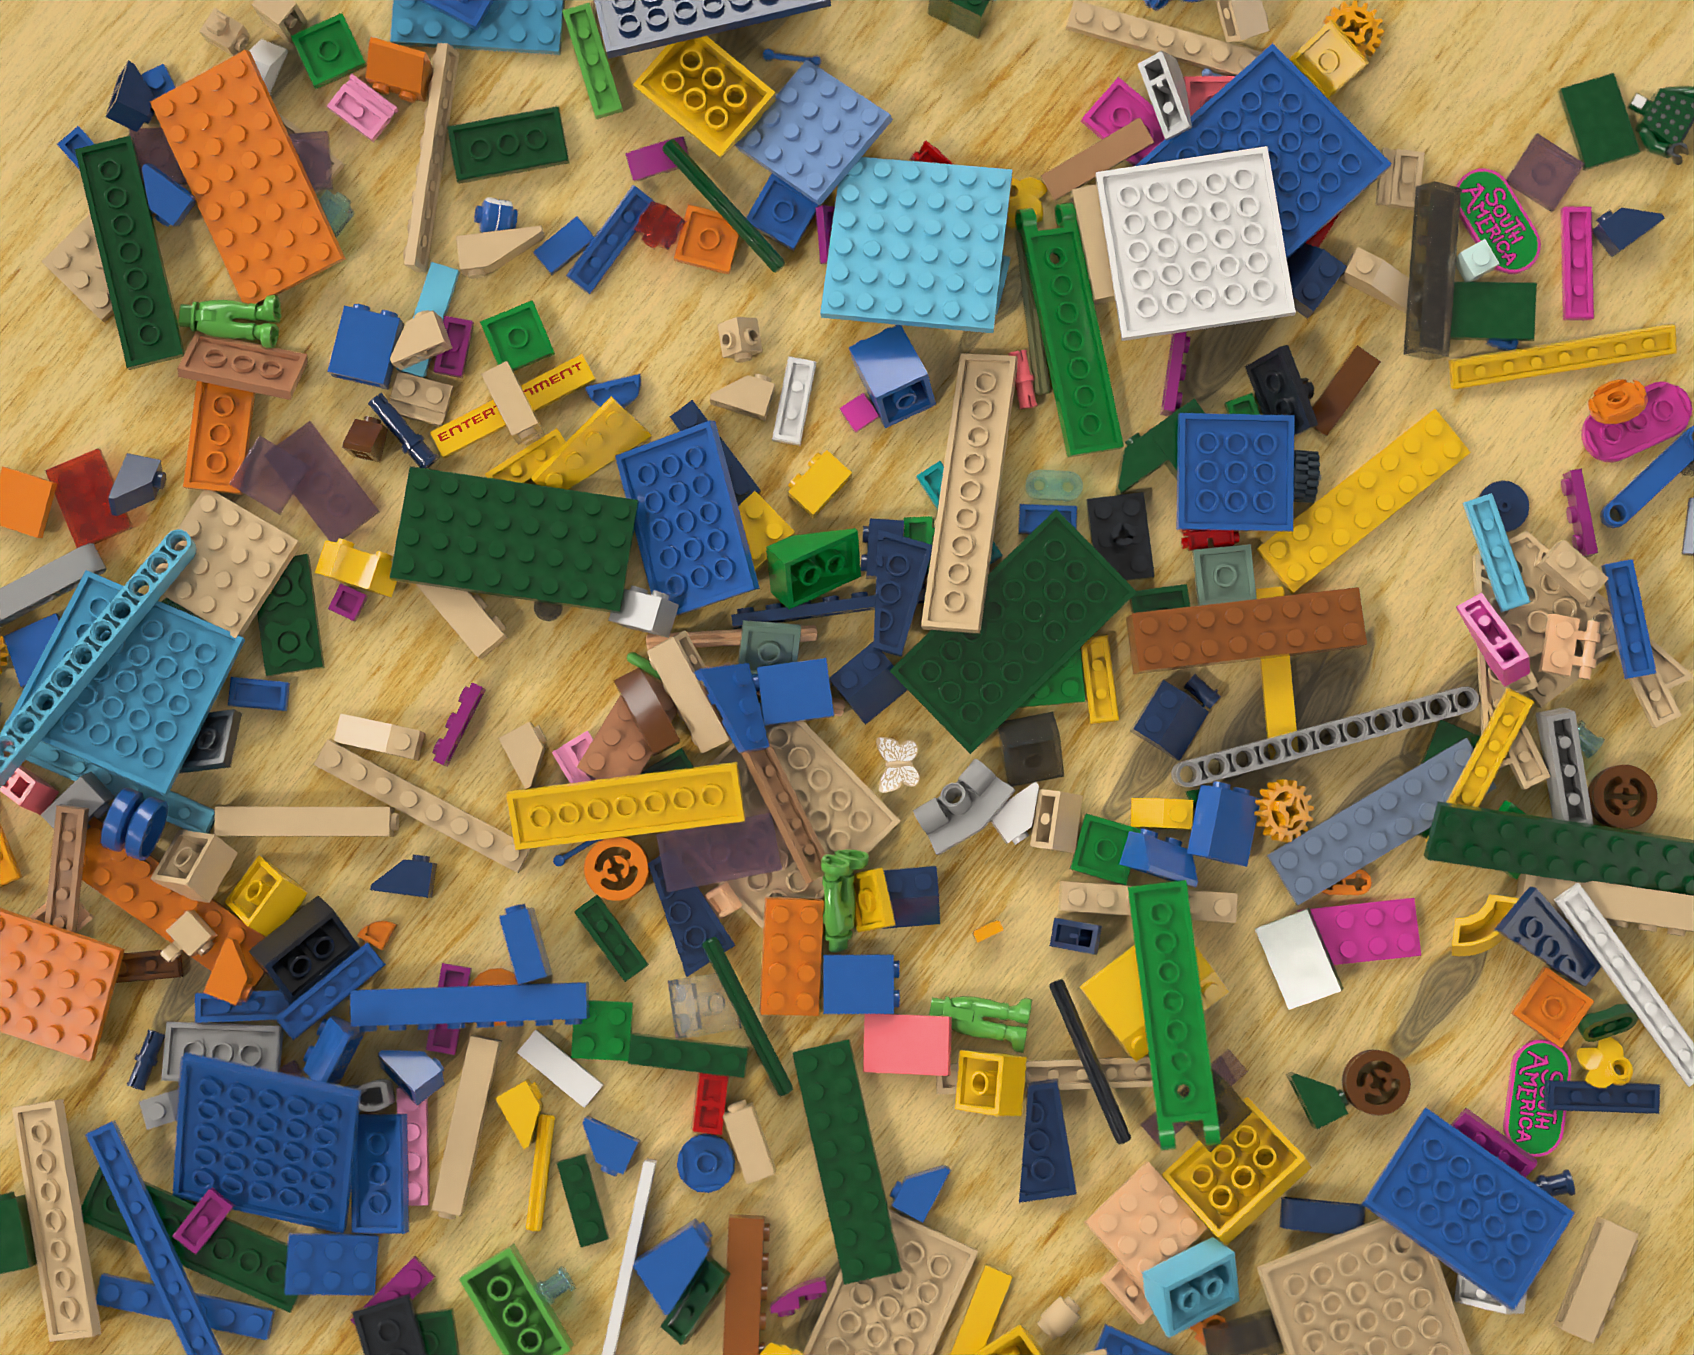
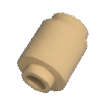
M1059 1296L1040 1315L1042 1319L1037 1324L1052 1340H1055L1058 1336L1062 1337L1081 1318L1077 1313L1081 1308L1069 1296L1066 1299Z

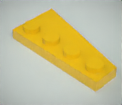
M611 396L531 478L534 483L540 486L570 489L614 461L616 455L631 450L653 435Z

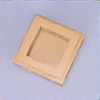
M727 881L703 895L719 920L743 906Z

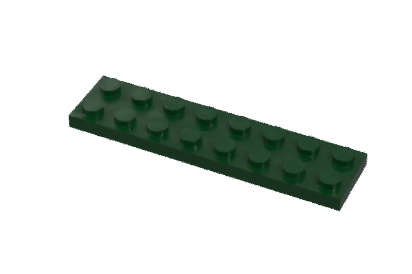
M130 135L75 149L127 369L133 370L183 357L185 351L133 137Z
M847 1039L792 1052L844 1285L902 1272L851 1041Z
M99 1166L81 1206L83 1222L136 1245ZM143 1181L182 1266L286 1312L291 1313L299 1295H285L284 1293L287 1243L226 1217L199 1253L194 1254L175 1239L173 1235L197 1204L174 1196L173 1193Z

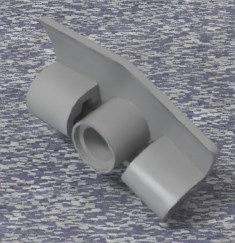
M976 758L959 776V780L956 783H949L943 787L938 798L935 797L913 810L917 821L928 835L936 855L944 853L983 830L1015 792L1013 787L997 778L987 766ZM962 796L960 801H958L955 804H952L953 800L956 797Z

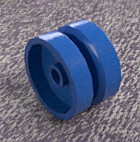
M125 787L117 795L108 811L101 834L102 846L116 852H120L125 848L127 856L145 861L155 849L165 827L168 816V803L152 796L144 800L142 792Z

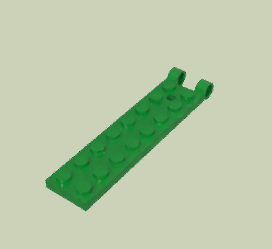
M1071 202L1056 205L1055 220L1060 228L1038 231L1036 214L1033 208L1019 209L1015 213V223L1022 237L1067 458L1117 450L1124 447L1078 229L1076 209ZM1051 254L1058 256L1059 262L1057 264L1051 262Z
M1187 881L1127 887L1161 1151L1176 1149L1173 1123L1203 1120L1206 1146L1221 1145ZM1181 1085L1189 1087L1190 1093L1188 1096L1183 1097L1179 1095L1178 1088Z

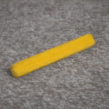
M541 1114L538 1119L526 1230L535 1232L540 1231L543 1225L555 1117L549 1114Z

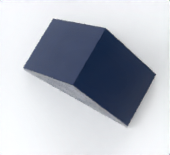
M1054 918L1049 946L1097 955L1102 926Z

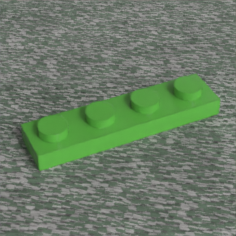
M590 3L563 10L596 120L623 112Z

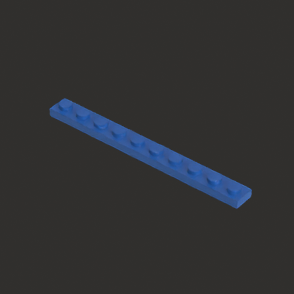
M111 1121L85 1134L186 1354L223 1355L116 1121Z

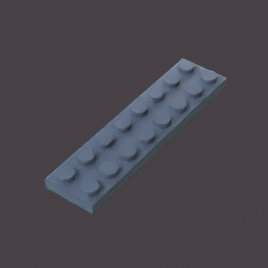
M1462 739L1303 833L1298 838L1293 839L1292 842H1288L1266 855L1295 904L1300 905L1430 828L1437 802H1446L1474 750L1468 739ZM1493 781L1487 793L1497 788Z

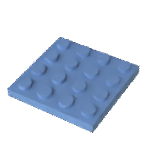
M806 60L776 95V101L764 112L760 120L735 146L740 152L821 206L893 119L888 112L809 60Z

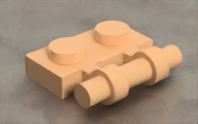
M1549 614L1539 671L1568 677L1571 676L1572 666L1580 667L1578 678L1590 680L1592 669H1595L1596 659H1594L1596 643H1600L1601 634L1598 633L1600 622L1588 621L1587 630L1580 631L1579 618ZM1577 640L1584 642L1582 657L1574 656Z

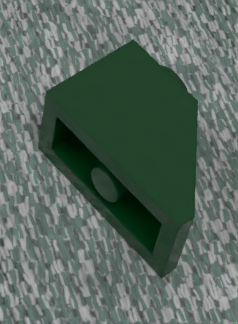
M1138 432L1125 441L1127 447L1124 448L1121 454L1115 489L1117 495L1123 494L1168 461L1149 432L1143 436Z
M1293 1072L1286 1074L1313 1128L1319 1129L1348 1114L1345 1106L1349 1105L1341 1089L1336 1090L1331 1085Z

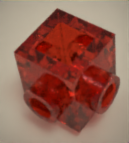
M651 201L646 211L641 214L634 230L642 236L641 241L648 247L656 249L658 246L669 250L686 221L668 206Z

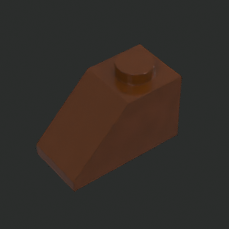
M364 416V420L355 419L343 441L342 448L352 457L381 462L388 429L377 418Z

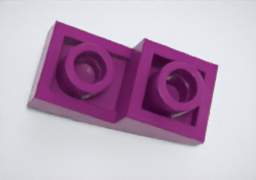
M684 137L673 138L689 155ZM669 140L625 153L633 181L638 182L662 172L669 173L679 169L663 152L662 147Z
M823 1276L805 1281L782 1293L770 1304L771 1314L777 1313L778 1317L795 1314V1310L800 1309V1296H804L805 1300L821 1298L822 1293L827 1292L826 1277Z

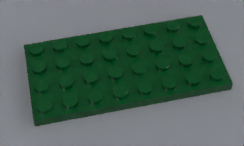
M410 466L390 579L393 581L620 614L639 502L636 499Z
M1055 509L988 574L980 633L930 630L889 671L971 754L1137 592L1075 527Z

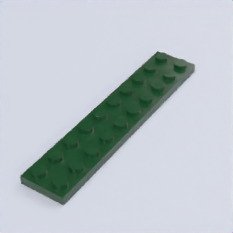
M1437 802L1424 852V857L1427 860L1580 883L1597 881L1694 896V840Z

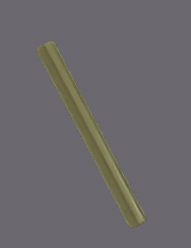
M1016 229L1015 236L1032 374L1035 379L1033 381L1034 391L1036 395H1045L1050 392L1047 358L1021 233Z

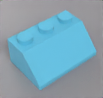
M1214 1237L1142 1272L1145 1298L1163 1331L1169 1338L1240 1301L1235 1252Z

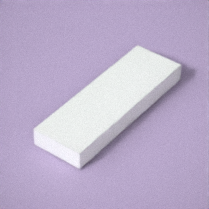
M788 356L772 441L796 446L801 445L816 361Z
M537 1029L517 1052L584 1108L604 1085Z

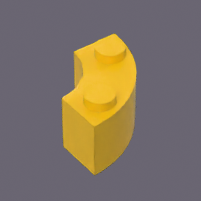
M338 538L337 543L325 540L315 570L316 574L392 598L397 581L390 579L393 562L392 555L377 551L376 555L354 549L355 543Z
M1489 894L1485 906L1478 913L1469 917L1455 918L1452 956L1476 955L1500 943L1505 937L1494 929L1519 898Z

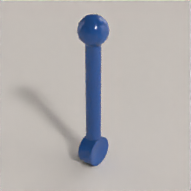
M766 49L763 52V58L768 62L773 59L796 62L809 60L816 66H819L822 62L821 58L817 55L810 58L774 53L771 49Z
M603 839L586 841L564 855H556L553 863L556 866H563L565 860Z

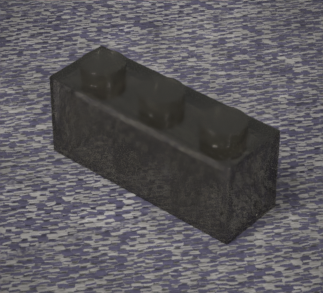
M1271 1308L1203 1329L1207 1355H1279L1284 1353V1347Z

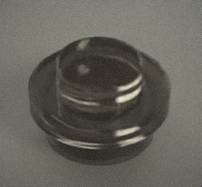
M534 602V612L543 621H554L562 613L563 605Z

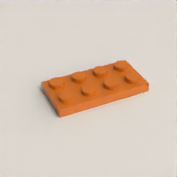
M197 381L183 482L185 489L210 490L243 495L255 401L254 392Z
M765 897L759 1009L761 1015L819 1016L823 899Z

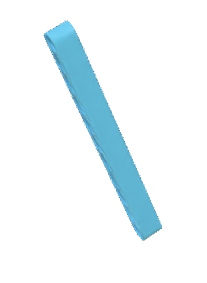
M176 529L166 535L1 732L0 788L5 785L194 558L197 547L186 531ZM187 541V545L183 550H174L178 542ZM168 563V568L165 572L156 573V569L160 564ZM150 586L147 594L137 596V591L140 587ZM122 609H131L130 614L126 618H118ZM104 631H112L111 637L107 641L99 640L100 635ZM92 653V659L89 663H80L82 656ZM73 676V682L70 686H61L65 677ZM48 699H54L52 708L44 711L42 709L43 703ZM29 722H34V729L30 733L24 734V726ZM10 745H15L14 753L9 757H4V750Z

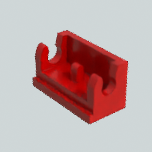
M698 1072L691 1124L692 1132L722 1135L729 1076Z

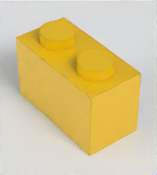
M828 450L822 455L819 452L815 454L807 464L810 467L803 476L798 473L788 484V487L791 488L788 491V496L813 519L852 478V472Z

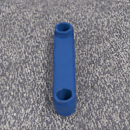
M1694 426L1685 430L1603 507L1600 518L1606 527L1618 528L1626 524L1694 460V441L1692 439ZM1611 508L1619 512L1620 519L1618 522L1610 517Z

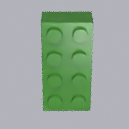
M514 1243L464 1273L459 1278L503 1355H564L571 1351L574 1346L573 1342Z

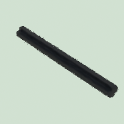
M1063 979L1055 980L1049 984L1051 993L1117 1144H1124L1131 1140L1130 1132Z

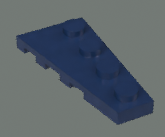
M673 848L648 863L686 977L710 962L702 947L704 941L717 937L724 952L734 947L735 943Z
M1058 1079L1028 1083L1019 1203L1076 1195L1077 1190Z

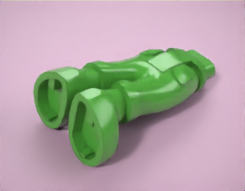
M268 295L261 306L258 303L247 304L233 300H209L200 303L194 301L192 305H180L178 323L180 327H190L193 332L199 331L206 335L220 338L259 339L263 347L274 348L279 337V328L276 324L264 323L256 325V323H240L233 320L249 319L279 323L281 320V305L277 295Z
M851 849L837 850L834 855H824L821 861V868L825 875L822 878L825 896V912L823 914V923L826 928L825 939L829 941V951L833 953L847 949L848 939L853 935V932L850 930L854 928L856 912L853 884L855 874L853 870L862 869L869 863V855L863 851Z
M948 996L945 999L932 997L929 1016H952V1030L973 1037L993 1038L999 1041L1006 1039L1012 1044L1014 1051L1023 1053L1027 1027L1007 1026L1004 1023L985 1021L983 1017L999 1018L1006 1021L1008 1019L1028 1025L1032 999L1023 998L1017 1005L1009 1006V1003H999L990 999L973 996L952 997L951 1000Z

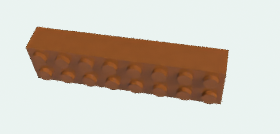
M1359 587L1132 613L1126 617L1133 675L1354 649L1367 645Z

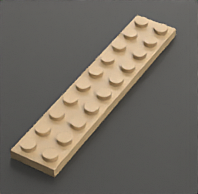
M960 354L921 622L923 629L980 633L1017 374V356Z

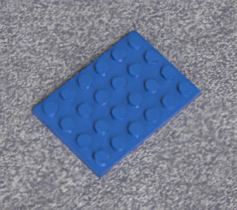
M709 420L615 456L626 498L636 499L639 502L634 530L651 595L653 591L669 595L668 600L679 605L676 616L760 588L716 421Z
M1427 1108L1421 1111L1361 1203L1510 1311L1516 1309L1575 1212Z

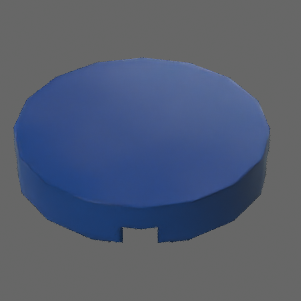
M703 1133L693 1136L684 1143L678 1154L677 1169L680 1178L691 1189L697 1192L710 1193L720 1190L729 1182L735 1169V1157L732 1148L726 1140L715 1134Z

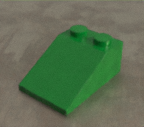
M855 528L789 536L766 547L770 591L788 609H792L861 577L858 531Z

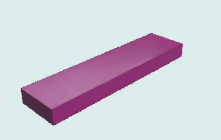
M1562 207L1563 320L1591 321L1594 319L1592 207Z

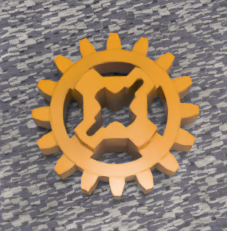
M1353 0L1351 6L1348 7L1347 3L1343 1L1339 6L1340 10L1333 7L1330 11L1331 16L1327 15L1323 23L1326 25L1330 20L1337 22L1341 19V30L1364 58L1365 54L1372 57L1375 53L1374 48H1379L1382 43L1378 38L1383 36L1384 30L1378 27L1382 24L1383 20L1374 18L1377 12L1376 9L1370 12L1367 11L1368 3L1366 2L1362 7H1358L1357 0ZM1368 33H1370V40L1366 45H1364V37L1367 36Z
M1277 779L1276 782L1267 783L1268 789H1261L1259 791L1263 798L1262 800H1255V803L1260 806V810L1255 811L1254 815L1261 817L1257 826L1265 827L1263 831L1264 836H1271L1272 841L1292 842V839L1301 836L1300 832H1307L1309 830L1306 822H1313V818L1308 814L1309 811L1314 810V806H1308L1307 803L1312 797L1311 795L1303 794L1306 787L1297 786V781Z

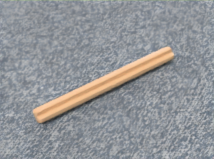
M815 625L801 626L800 642L817 640V627ZM742 629L687 632L695 648L740 645ZM670 633L669 638H671V637H673V636H675V635H677V634H679V633ZM648 634L646 637L647 649L650 650L669 638Z

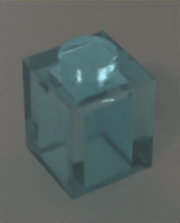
M326 190L319 199V202L337 238L355 213L349 206L351 201L340 192L334 195Z

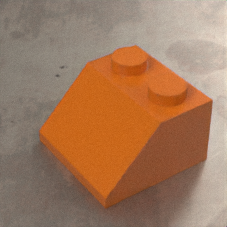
M371 37L368 49L366 79L372 89L384 95H388L389 92L399 94L401 99L415 103L416 100L425 102L434 69L426 52Z

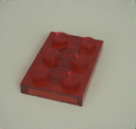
M97 448L45 470L49 481L57 483L55 496L77 548L90 543L97 544L133 528L127 512L119 516H114L111 513L108 497L114 485V479L101 449Z

